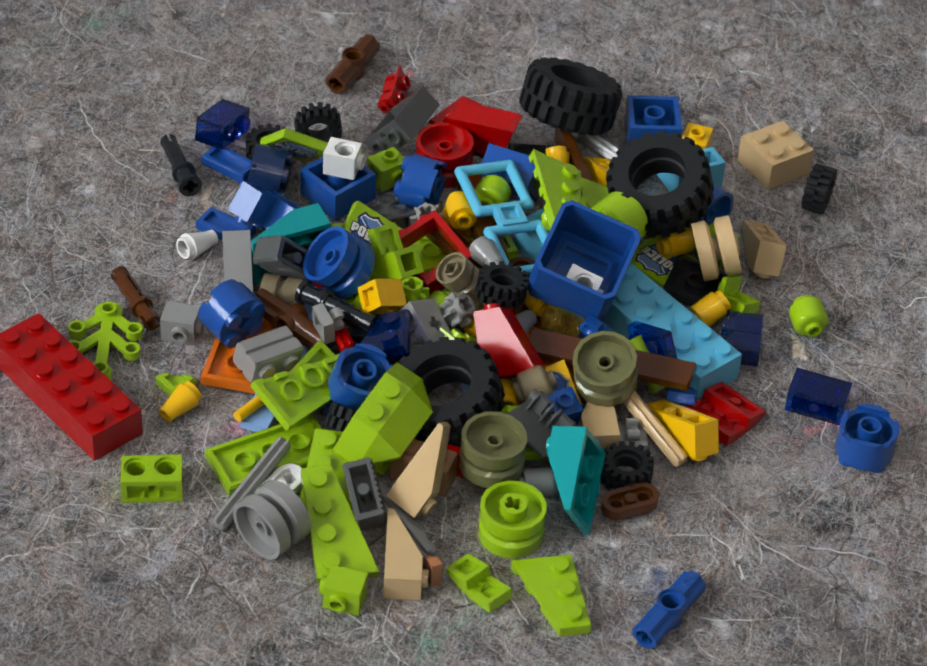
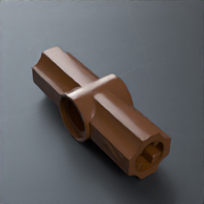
M366 34L364 37H360L353 47L343 50L342 60L326 77V85L329 86L331 92L340 94L342 91H346L353 81L359 80L364 76V68L380 50V43L377 42L374 36Z
M263 288L255 293L265 305L263 318L272 323L273 330L286 325L293 333V337H296L301 344L309 349L318 341H322L313 325V321L309 319L308 313L303 306L298 303L288 305Z

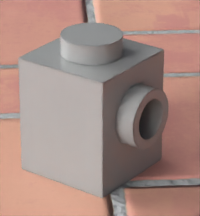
M167 301L160 319L161 340L195 345L198 334L202 335L204 331V324L198 317L200 306Z

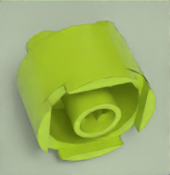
M612 192L591 208L636 228L641 239L646 235L647 215L640 203L633 197L626 198L621 195L623 194L622 192Z

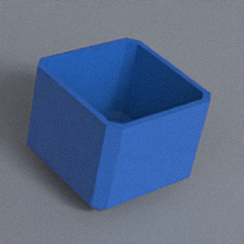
M573 200L564 202L535 260L529 278V294L584 320L592 314L601 322H604L641 240L638 230ZM572 264L604 278L600 289L604 290V292L600 293L567 278L566 276Z

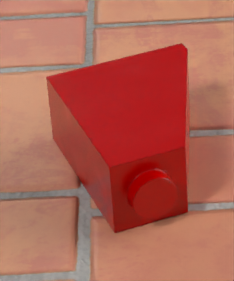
M459 101L455 110L451 108L448 110L443 122L456 124L467 129L473 136L474 151L484 156L489 143L503 148L507 147L523 115Z
M500 303L483 305L484 310L474 312L477 344L491 355L492 360L496 364L500 379L516 378L518 373L537 365L545 368L544 363L512 309L503 308Z

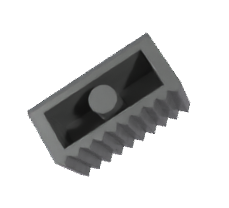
M281 234L279 236L272 235L271 237L263 236V238L259 237L257 239L253 256L254 264L272 272V274L281 275L283 280H286L288 277L307 279L303 272V261L307 249Z
M367 457L343 464L342 468L355 520L360 530L387 524L386 508L372 459Z

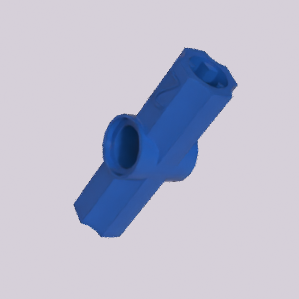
M693 570L690 572L684 571L670 588L659 592L657 602L633 628L632 635L636 638L639 645L646 649L655 648L670 630L676 629L681 625L683 615L706 590V583L702 580L700 574Z

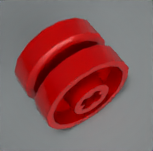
M452 123L428 125L419 131L416 137V154L446 162L447 170L442 169L441 175L446 177L444 188L457 186L454 178L455 169L459 166L473 165V136L467 129Z

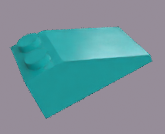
M319 203L293 209L251 240L253 285L260 284L265 273L272 274V272L253 263L257 239L259 237L263 238V236L271 237L272 235L279 236L281 234L308 250L314 239L321 232L331 227V222Z
M552 426L551 436L546 441V452L564 510L584 535H590L605 451L587 427Z

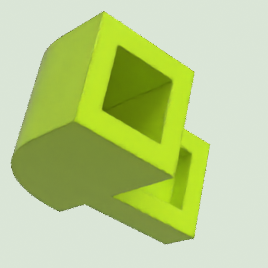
M395 222L367 230L375 254L373 269L382 279H403L424 272L416 245L403 248Z

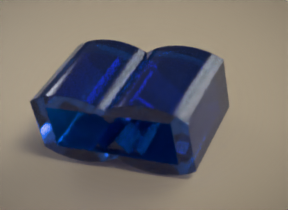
M729 311V318H723L721 335L726 337L722 338L742 354L740 365L758 367L763 315Z

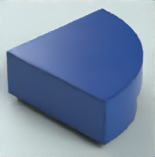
M691 386L688 391L670 388L667 393V400L695 405L697 391Z

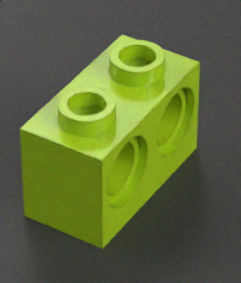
M182 454L121 456L120 485L122 503L183 502Z

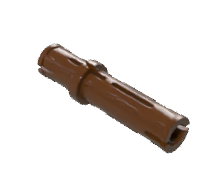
M116 267L112 271L114 274H111V278L129 302L131 312L134 316L139 317L146 330L152 331L160 326L161 318L153 309L152 301L149 297L144 296L126 267Z

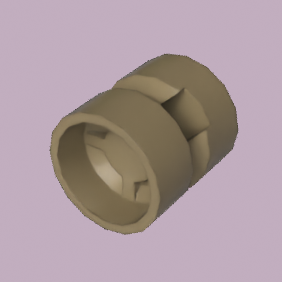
M459 252L450 253L445 256L436 268L435 276L437 281L451 293L455 292L457 296L465 293L473 301L478 299L475 291L479 269Z
M265 273L260 289H266L290 305L298 303L295 301V293L299 284L304 279L288 277L286 280H282L281 275Z

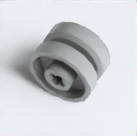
M275 479L265 482L256 489L254 494L247 495L237 502L233 508V519L243 540L254 552L268 560L277 559L291 545L297 544L311 531L308 511L301 499L286 484Z

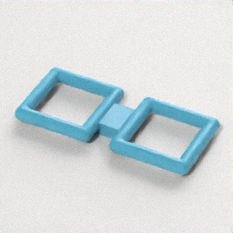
M512 160L459 166L455 169L456 178L476 217L493 215L497 225L486 227L483 230V234L488 239L494 241L506 265H508L509 260L497 236L536 231L542 245L544 244L549 232L542 226V220H527L523 211L533 209L534 202ZM506 171L520 200L482 206L468 176ZM534 264L520 266L522 268L521 272L526 271L527 276H530Z

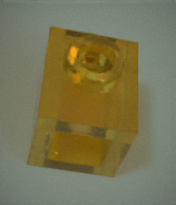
M550 304L549 308H546L542 314V326L540 329L578 337L580 332L578 328L584 322L585 317Z

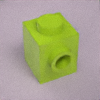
M331 565L328 576H322L319 585V594L323 595V608L334 612L359 616L367 595L368 572Z

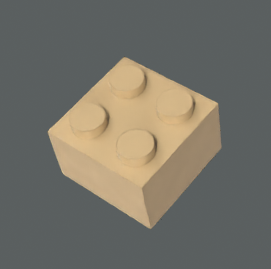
M780 121L741 136L737 160L769 190L810 174L814 149L784 121Z

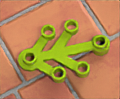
M108 301L99 304L94 310L95 315L85 321H71L68 325V331L71 338L81 339L86 335L87 331L101 325L100 330L81 341L70 340L69 342L82 354L98 344L96 362L93 364L112 381V369L108 365L110 344L119 350L128 361H135L141 355L138 343L125 341L112 328L114 326L118 327L126 333L127 339L137 341L143 337V326L138 322L130 323L123 317L122 307L115 302Z

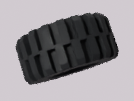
M543 57L534 60L529 65L519 101L522 109L528 112L529 116L538 119L543 124L551 125L553 128H559L569 133L574 132L579 135L589 134L594 136L597 134L602 135L613 127L623 93L620 84L616 83L613 77H609L603 71L600 72L594 67L583 65L580 62H572L568 59L562 60L554 57L548 59Z
M657 131V134L650 135V132L644 133L639 139L633 138L629 140L628 146H622L616 152L617 157L611 159L609 163L610 169L606 173L608 193L619 191L623 193L621 194L626 198L633 197L640 203L647 215L648 223L645 225V231L647 230L646 237L655 238L656 235H662V238L671 237L670 234L674 232L678 234L686 231V227H691L692 223L699 222L698 217L703 218L708 212V206L712 204V191L714 187L708 158L705 156L703 149L699 145H695L694 140L685 136L683 139L679 133L672 132L670 135L666 134V131ZM658 173H672L683 178V181L675 190L664 195L649 196L637 191V188L645 179Z
M440 337L439 341L432 342V340L423 342L424 345L419 348L415 346L409 351L410 355L407 357L403 356L398 363L422 378L427 396L437 387L447 383L456 382L469 385L466 393L458 400L446 405H431L432 415L414 438L425 442L438 423L447 422L451 425L448 444L461 447V433L466 421L480 413L501 412L505 405L503 399L505 393L496 364L485 349L480 348V345L473 341L466 343V340L463 338L455 337L454 340H449V337Z

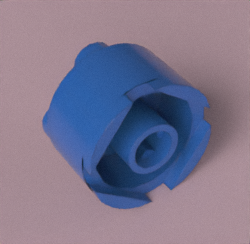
M416 153L412 156L406 155L402 163V170L404 171L402 179L396 182L393 195L398 197V203L413 209L425 202L437 205L446 181V177L441 176L442 169L447 170V163Z
M230 279L222 282L209 293L212 296L209 302L206 304L203 301L200 306L199 320L228 348H234L247 335H257L263 328L261 320L265 313V305L241 281L237 282L235 279Z
M364 343L355 344L354 347L344 349L338 356L329 375L328 386L331 400L346 408L357 411L385 372L392 367V364L390 366L386 359L387 355L381 349Z
M861 404L857 405L856 409L851 411L848 409L843 413L835 444L840 464L873 473L884 471L885 466L893 459L900 430L897 420L894 422L889 417V411L880 406Z

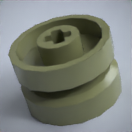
M599 331L589 334L578 343L574 350L572 362L574 383L577 392L583 399L596 406L610 407L621 404L630 398L637 387L638 362L634 345L625 336L611 331Z
M484 412L474 415L466 421L461 433L459 469L464 477L473 484L484 488H489L499 482L517 481L520 479L524 471L528 442L527 431L523 424L513 416L502 412Z

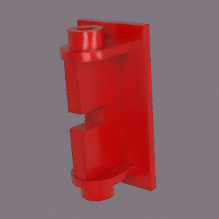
M401 65L398 66L396 74H390L385 78L383 94H381L378 102V108L383 113L389 112L392 107L404 100L411 87L408 75L404 74Z

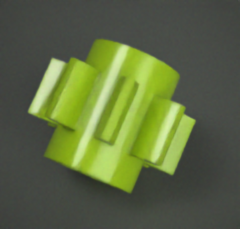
M413 276L402 280L406 303L429 299V288L423 287V280Z

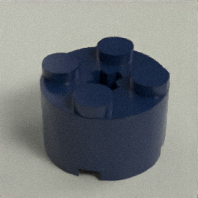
M257 143L251 162L252 166L248 182L272 188L285 196L286 187H282V184H288L291 169L286 168V165L291 166L294 150Z

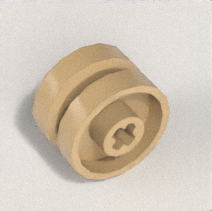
M729 215L715 218L713 222L715 236H711L708 223L705 221L691 224L704 282L718 279V261H722L725 274L728 276L742 273L739 256H741L736 232H733Z

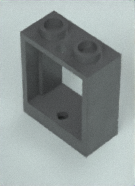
M423 86L392 107L365 139L364 143L374 154L391 147H395L398 150L414 138L440 104Z

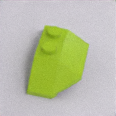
M398 362L385 372L353 415L333 448L332 453L346 463L367 457L372 459L374 465L400 459L433 413L422 378Z

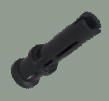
M169 134L171 139L169 141L167 135H164L160 140V144L172 165V177L178 182L180 193L184 196L196 195L202 188V182L195 175L194 165L187 162L176 136Z
M304 279L296 290V302L300 304L306 303L310 306L323 303L328 312L333 308L340 307L344 314L342 320L368 333H372L378 324V316L335 297L330 289L325 288L323 290L313 285L309 279Z

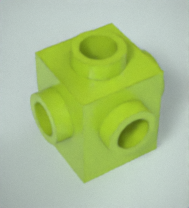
M395 147L367 157V167L376 173V188L380 192L395 187L396 182L402 179L404 172L402 170V163L405 155H402Z

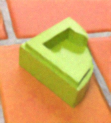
M163 373L155 377L156 384L169 396L179 383L184 384L186 381H189L196 386V379L187 374L179 376Z

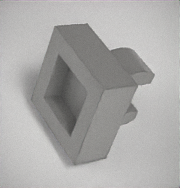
M323 303L312 306L313 325L323 343L326 345L334 342L335 331L345 327L342 321L344 314L340 307L333 308L328 312Z
M626 418V425H618L620 441H625V445H629L630 441L635 442L634 447H638L641 444L644 446V452L648 449L646 431L640 424L638 425V418Z

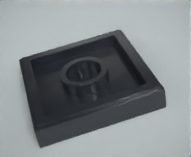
M680 254L663 289L677 301L692 306L710 292L715 293L718 291L722 278L728 275L724 271L719 270L718 279L704 282L700 262Z

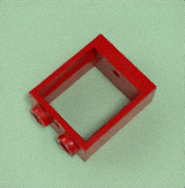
M436 210L420 216L415 223L406 229L398 231L403 248H407L437 229L456 252L463 254L475 265L474 260L471 258V252ZM436 268L428 273L424 271L412 275L424 281L423 287L429 288V296L434 291L445 289L437 281L435 276Z

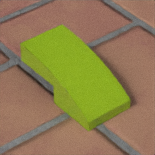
M469 553L445 568L451 580L471 600L489 613L513 598L511 587L492 577L489 565Z

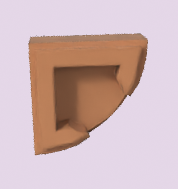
M437 556L423 557L422 569H428V583L430 587L440 585L442 582V561Z

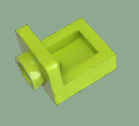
M737 274L723 277L718 290L730 302L732 306L730 313L735 316L744 317L746 314L758 312L760 301L739 291L742 276Z

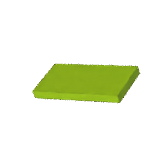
M312 414L288 431L279 424L205 449V458L230 497L278 437L288 440L291 443V447L273 472L284 464H296L301 468H307L315 428L322 429V427Z

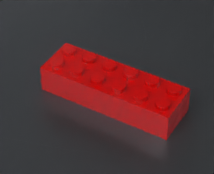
M40 313L0 333V370L94 461L143 434L141 409Z

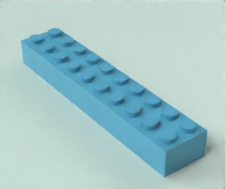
M542 208L526 216L528 221L542 220L541 214L545 210ZM536 231L514 234L513 242L518 251L523 256L535 261L543 246ZM630 263L603 323L608 325L614 332L625 336L628 340L642 335L646 347L652 354L696 363L697 370L690 384L697 391L696 401L702 399L706 388L720 382L729 384L736 380L739 374L742 354Z

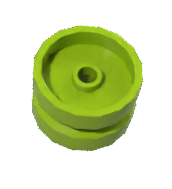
M503 481L486 489L481 497L478 537L482 546L494 555L510 559L526 557L537 551L544 540L547 502L543 494L534 486L522 481Z

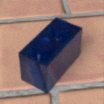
M221 99L197 117L195 141L223 150L249 130L251 124L249 118L250 108Z
M797 367L788 390L784 410L840 425L841 417L846 411L853 383Z

